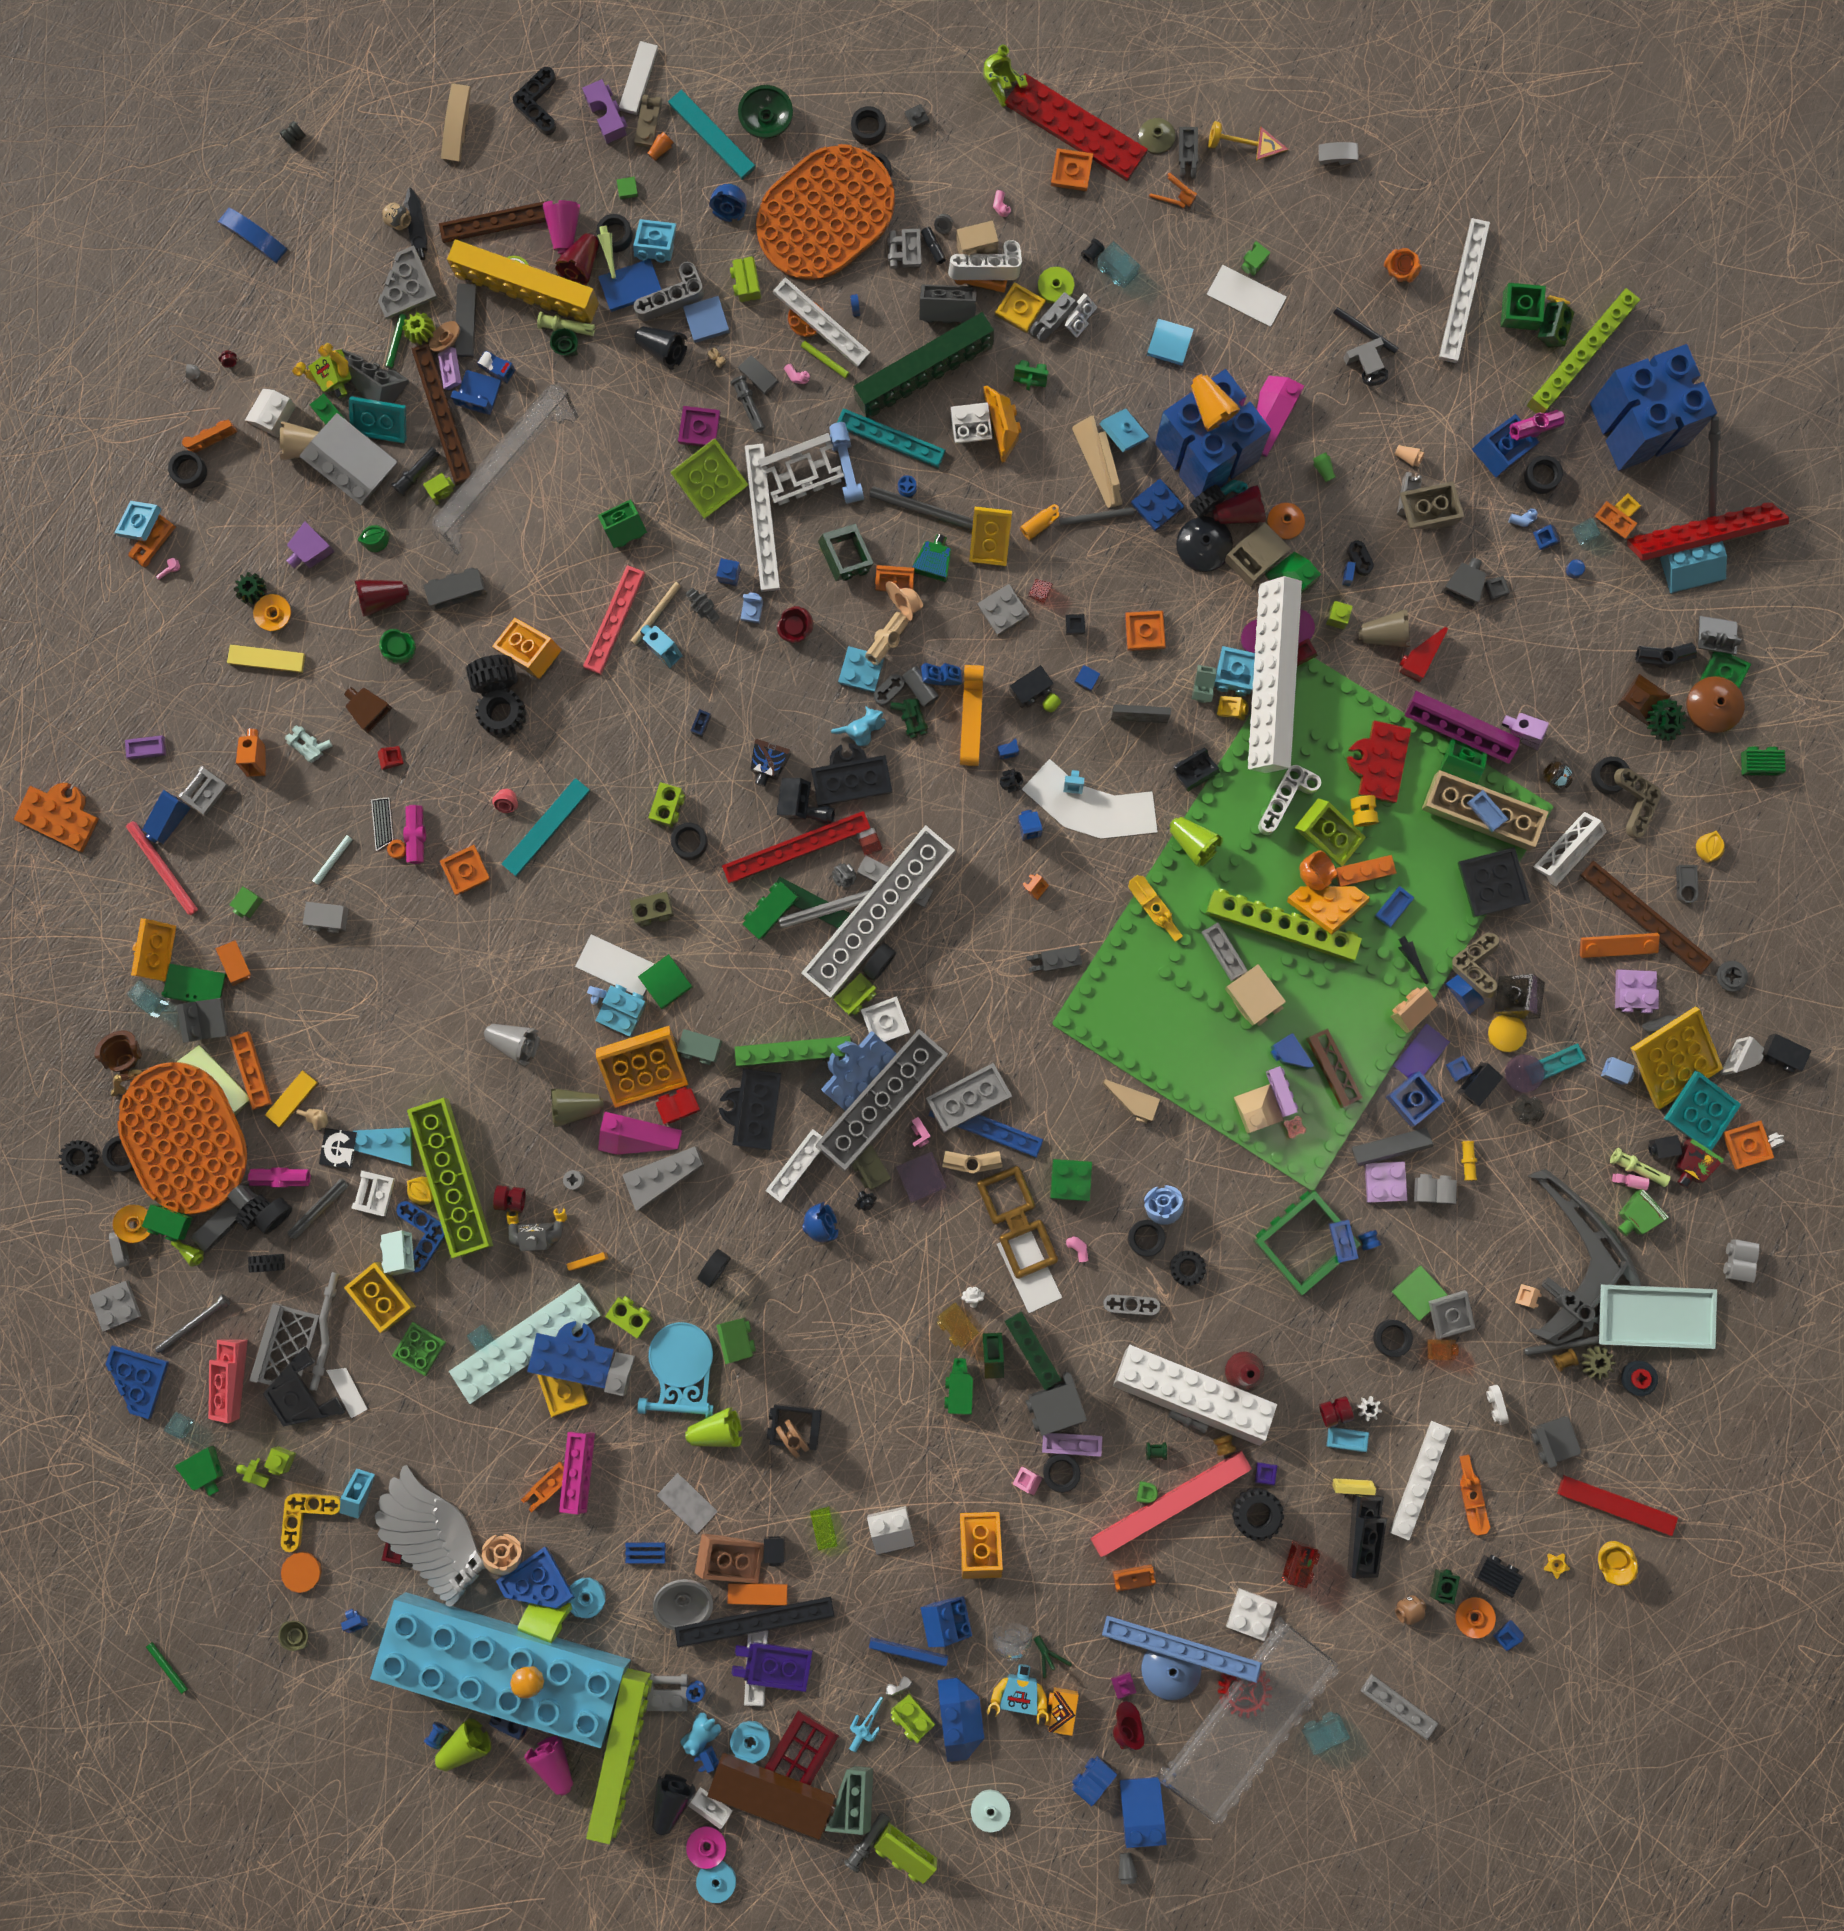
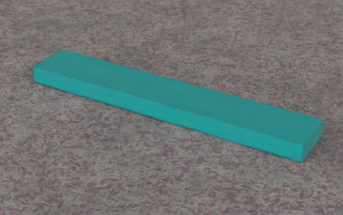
M682 89L668 101L669 105L741 180L755 169V165Z
M844 408L837 423L844 422L850 433L938 469L946 453V450Z
M575 778L501 864L517 877L589 794L590 789Z

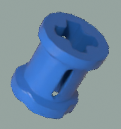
M698 1680L690 1683L686 1690V1697L689 1701L696 1703L703 1698L706 1691L704 1683ZM695 1687L698 1688L699 1692L697 1696L693 1694Z
M434 1722L432 1725L433 1729L429 1736L424 1739V1742L434 1749H440L442 1739L450 1730L445 1725Z

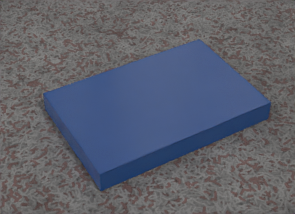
M651 259L615 270V279L611 277L610 272L598 276L610 312L633 305L637 299L661 290Z

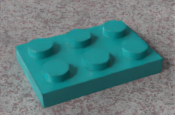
M352 396L349 398L350 424L366 437L400 443L406 442V405Z

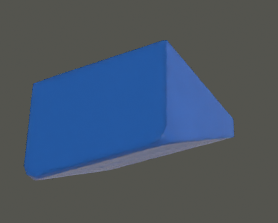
M1550 524L1533 532L1540 550L1560 543L1554 525Z
M1510 1620L1493 1636L1508 1651L1522 1642L1524 1634Z

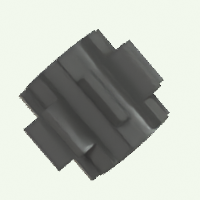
M840 863L833 868L832 878L838 887L848 888L855 883L854 881L857 879L855 875L857 874L850 864Z

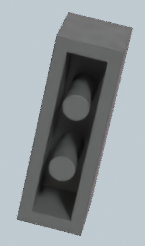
M468 568L460 574L452 573L440 580L432 579L423 585L429 606L433 611L487 594L478 568Z

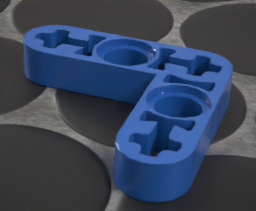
M403 1201L396 1208L398 1216L425 1233L413 1251L414 1260H418L421 1255L427 1256L426 1259L421 1258L419 1261L421 1267L414 1268L415 1271H413L421 1272L430 1262L444 1240L445 1235L440 1220L412 1202ZM409 1205L408 1209L411 1212L415 1213L416 1210L418 1212L414 1216H412L409 1213L403 1214L404 1210L402 1209V1207H407ZM420 1215L427 1217V1223L424 1226H420L417 1222V1218ZM441 1226L442 1234H437L434 1238L438 1240L436 1243L433 1239L428 1238V1236L433 1237L436 1233L434 1228ZM427 1241L433 1246L429 1253L424 1252L422 1247Z

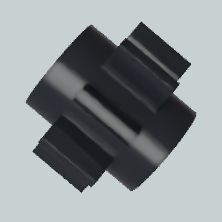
M1015 769L1002 772L1003 777L1000 778L1002 789L1008 790V793L1021 790L1019 785L1023 784V776L1020 772H1015Z

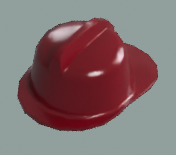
M1121 1702L1116 1711L1117 1723L1113 1728V1737L1121 1749L1131 1748L1139 1750L1144 1746L1145 1741L1139 1711L1131 1702Z

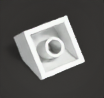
M263 389L245 421L278 438L280 427H282L281 422L289 420L296 405L290 398L275 390Z
M906 1506L867 1516L876 1555L915 1546Z

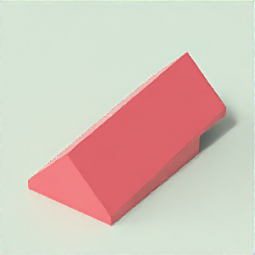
M217 1340V1359L209 1360L208 1419L231 1423L240 1418L248 1340Z

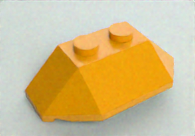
M983 386L985 402H988L993 433L1001 463H1003L1019 440L1021 426L1015 420L1017 415L1015 404L1011 405L1010 398L989 386Z

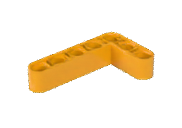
M965 665L960 765L979 766L984 666Z

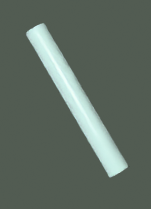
M346 835L312 880L314 883L320 884L351 843L352 838Z

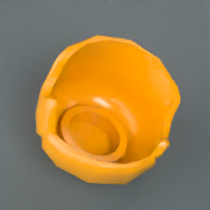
M534 1666L517 1669L510 1681L512 1692L519 1698L528 1699L536 1696L543 1689L544 1678L542 1672Z

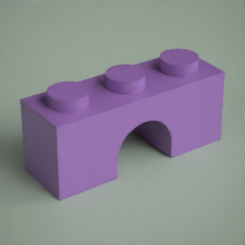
M601 79L583 87L584 96L591 111H607L603 117L597 119L606 143L608 144L626 136L625 128L628 126L624 117H620L618 114L620 109L616 100L612 101L610 97L613 94L609 85L605 86Z

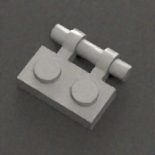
M902 229V236L897 237L896 231H889L887 245L890 250L888 254L890 268L896 269L898 261H903V268L921 267L920 229ZM898 245H902V252H897Z

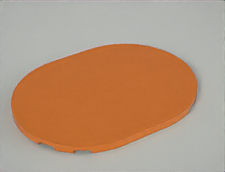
M838 144V146L823 147L810 153L776 181L762 199L759 211L757 212L756 228L759 244L767 259L784 274L804 280L826 278L844 269L873 245L889 226L895 207V193L887 169L873 154L852 145Z
M170 1062L158 1064L136 1076L120 1101L118 1132L142 1188L152 1200L168 1210L179 1213L198 1214L219 1207L229 1199L227 1197L228 1194L241 1184L247 1165L245 1138L224 1091L211 1075L201 1068L187 1063Z

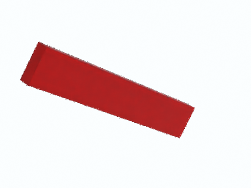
M1565 1475L1562 1477L1557 1494L1670 1536H1673L1678 1517Z

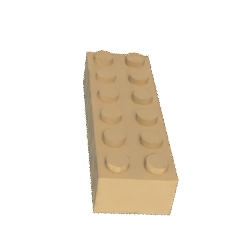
M1440 770L1434 775L1422 807L1423 811L1528 851L1536 847L1548 815L1546 810ZM1482 790L1485 791L1508 818L1506 822L1493 832L1489 830L1467 804Z

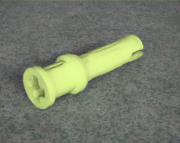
M539 312L537 327L539 329L544 327L556 331L566 328L575 333L594 336L595 330L593 329H595V324L562 319L559 315L551 316L544 314V312Z
M1617 1148L1611 1156L1610 1163L1625 1168L1627 1172L1633 1171L1663 1187H1666L1670 1181L1669 1175L1638 1161L1636 1156H1630L1622 1152L1620 1148Z

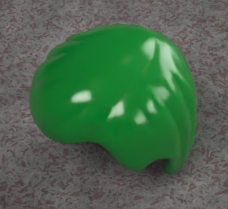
M389 629L382 634L379 641V649L388 662L394 665H403L408 663L415 655L416 643L409 633H403L398 629Z

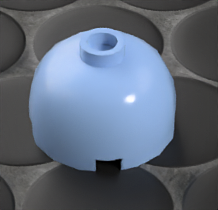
M1164 1185L1165 1188L1159 1189L1155 1187L1150 1190L1145 1196L1144 1202L1147 1215L1152 1221L1161 1225H1168L1180 1218L1183 1213L1184 1201L1178 1189Z

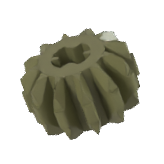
M1595 1346L1594 1350L1592 1348L1587 1349L1589 1355L1582 1354V1357L1586 1359V1361L1580 1362L1581 1365H1586L1582 1371L1584 1373L1589 1372V1378L1595 1377L1596 1380H1601L1602 1376L1604 1378L1609 1377L1608 1372H1614V1369L1610 1368V1366L1615 1365L1616 1362L1610 1361L1613 1358V1354H1607V1348L1600 1349L1599 1346ZM1596 1360H1600V1361H1599V1362H1601L1600 1367H1599V1366H1596V1365H1597V1364H1595V1361H1596Z

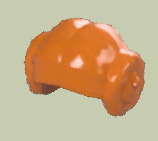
M1408 248L1394 249L1384 262V267L1388 270L1389 276L1399 282H1413L1422 268L1418 255Z

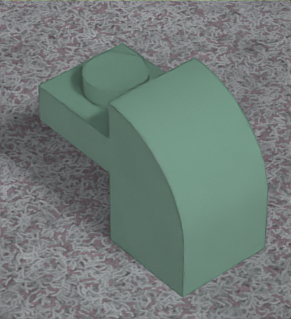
M1202 665L1197 666L1192 691L1193 700L1201 703L1212 702L1216 668Z

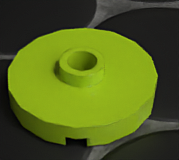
M1050 267L1044 270L1039 277L1038 293L1041 298L1051 304L1055 303L1064 292L1072 296L1075 286L1074 278L1065 268ZM1058 282L1059 285L1054 286L1053 283Z

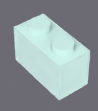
M400 1230L381 1235L380 1247L383 1255L382 1268L384 1273L395 1276L415 1271L412 1233Z

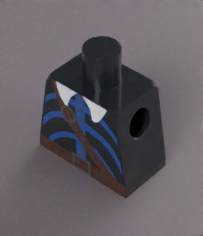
M755 739L751 761V771L758 774L755 784L766 787L768 778L777 780L791 756L790 749Z

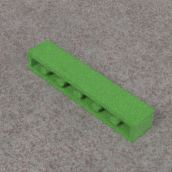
M844 1036L736 1046V1066L739 1068L830 1059L832 1053L839 1058H844L845 1053L841 1052L837 1046L845 1043V1041L851 1042V1037Z

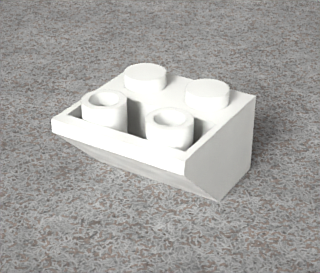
M988 402L951 407V421L955 444L992 440Z

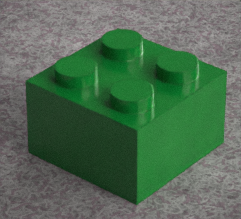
M1508 283L1503 291L1500 327L1538 331L1544 319L1546 286Z
M1053 1159L1050 1199L1090 1201L1092 1162Z

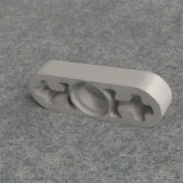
M1110 1294L1103 1300L1104 1308L1114 1313L1155 1315L1160 1310L1159 1301L1153 1297ZM1114 1298V1301L1121 1302L1120 1298H1124L1122 1304L1124 1310H1119L1121 1306L1116 1305L1113 1309H1110L1107 1301ZM1129 1299H1134L1137 1302V1308L1133 1311L1128 1310L1126 1307V1302ZM1140 1299L1144 1300L1142 1304H1149L1152 1300L1156 1308L1149 1312V1308L1142 1307L1143 1312H1139L1141 1307Z

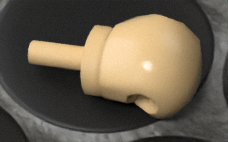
M298 1109L296 1111V1114L305 1116L306 1121L312 1123L315 1130H321V1128L326 1127L328 1124L327 1113L323 1110L308 1109L305 1112Z

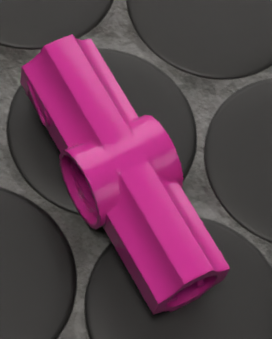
M1558 409L1547 413H1536L1532 418L1511 424L1509 434L1512 439L1516 440L1529 436L1537 437L1542 432L1561 427L1565 423V416Z
M409 805L405 806L406 827L403 830L404 842L406 843V862L408 864L424 863V842H426V829L423 826V806Z
M250 1169L248 1181L249 1186L306 1187L309 1186L311 1181V1174L308 1169Z

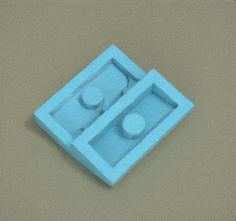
M1158 319L1147 356L1182 366L1194 329Z

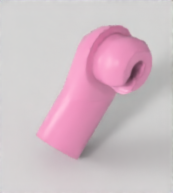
M998 190L995 194L993 208L1000 216L1007 217L1011 212V208L1003 203L1005 192Z
M792 364L784 367L785 372L793 383H808L810 374L807 371L796 372Z

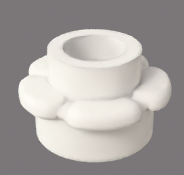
M1774 1133L1767 1137L1771 1149L1785 1143L1784 1135Z

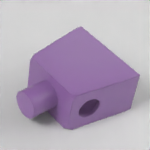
M304 522L287 545L294 553L286 561L294 569L302 561L311 568L331 555L334 550Z

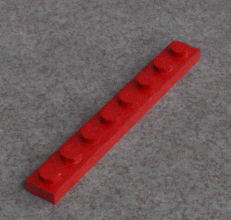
M862 811L724 864L722 868L728 883L731 884L848 839L871 828L865 812Z

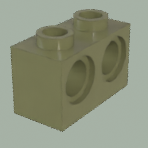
M667 891L630 900L634 922L641 927L649 926L652 924L651 922L657 920L659 922L669 921L670 917L674 916L670 896ZM661 903L666 904L664 912L657 911V907ZM642 908L648 909L645 917H639L638 913Z

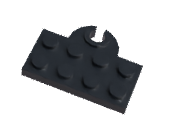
M849 743L852 755L849 758H844L842 756L843 747L839 745L830 755V765L811 768L818 807L893 793L886 755L867 758L860 746Z
M743 1068L741 1087L731 1088L722 1095L720 1101L731 1100L734 1103L731 1111L719 1108L722 1119L728 1124L735 1126L732 1145L771 1150L781 1073Z

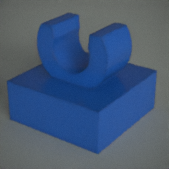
M353 1609L345 1612L347 1620L341 1623L343 1631L350 1634L368 1626L367 1619L358 1615V1612Z
M712 1745L705 1748L694 1759V1762L701 1760L704 1766L698 1769L699 1772L706 1770L709 1773L715 1770L719 1764Z

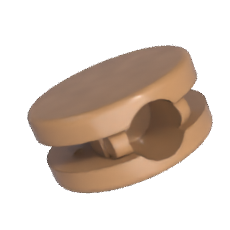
M788 1419L785 1421V1424L789 1431L786 1433L781 1426H778L776 1431L788 1450L797 1459L801 1456L798 1449L802 1448L806 1453L809 1450V1446L795 1425Z

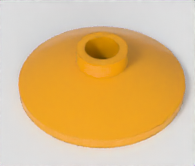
M265 595L254 606V620L264 630H280L290 620V605L280 595ZM273 612H277L275 617L271 616Z
M127 1205L121 1208L113 1219V1230L116 1236L127 1243H138L146 1239L150 1233L147 1232L148 1228L142 1227L148 1210L140 1205ZM135 1222L137 1226L130 1228L129 1223Z

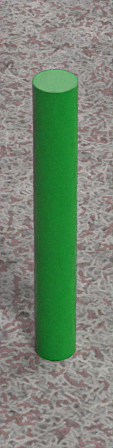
M399 314L385 365L389 369H393L403 332L402 326L405 325L404 319L407 317L404 314Z
M151 1642L147 1645V1650L181 1694L187 1691L188 1688L154 1643Z

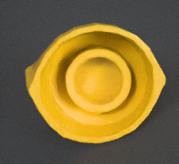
M1714 831L1701 836L1697 840L1696 851L1698 856L1706 863L1714 862L1722 857L1725 851V843L1719 833Z
M421 1176L407 1181V1195L413 1203L427 1205L434 1201L427 1177Z

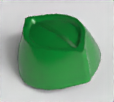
M370 525L363 530L358 538V542L370 552H380L387 547L390 533L380 525Z

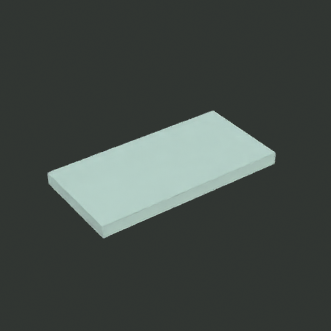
M1601 1284L1599 1344L1715 1349L1717 1290Z

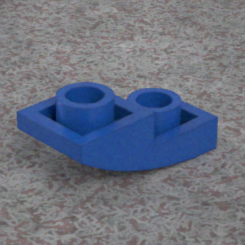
M924 663L921 666L924 683L947 686L961 685L963 683L961 669L958 666L944 663L941 667Z

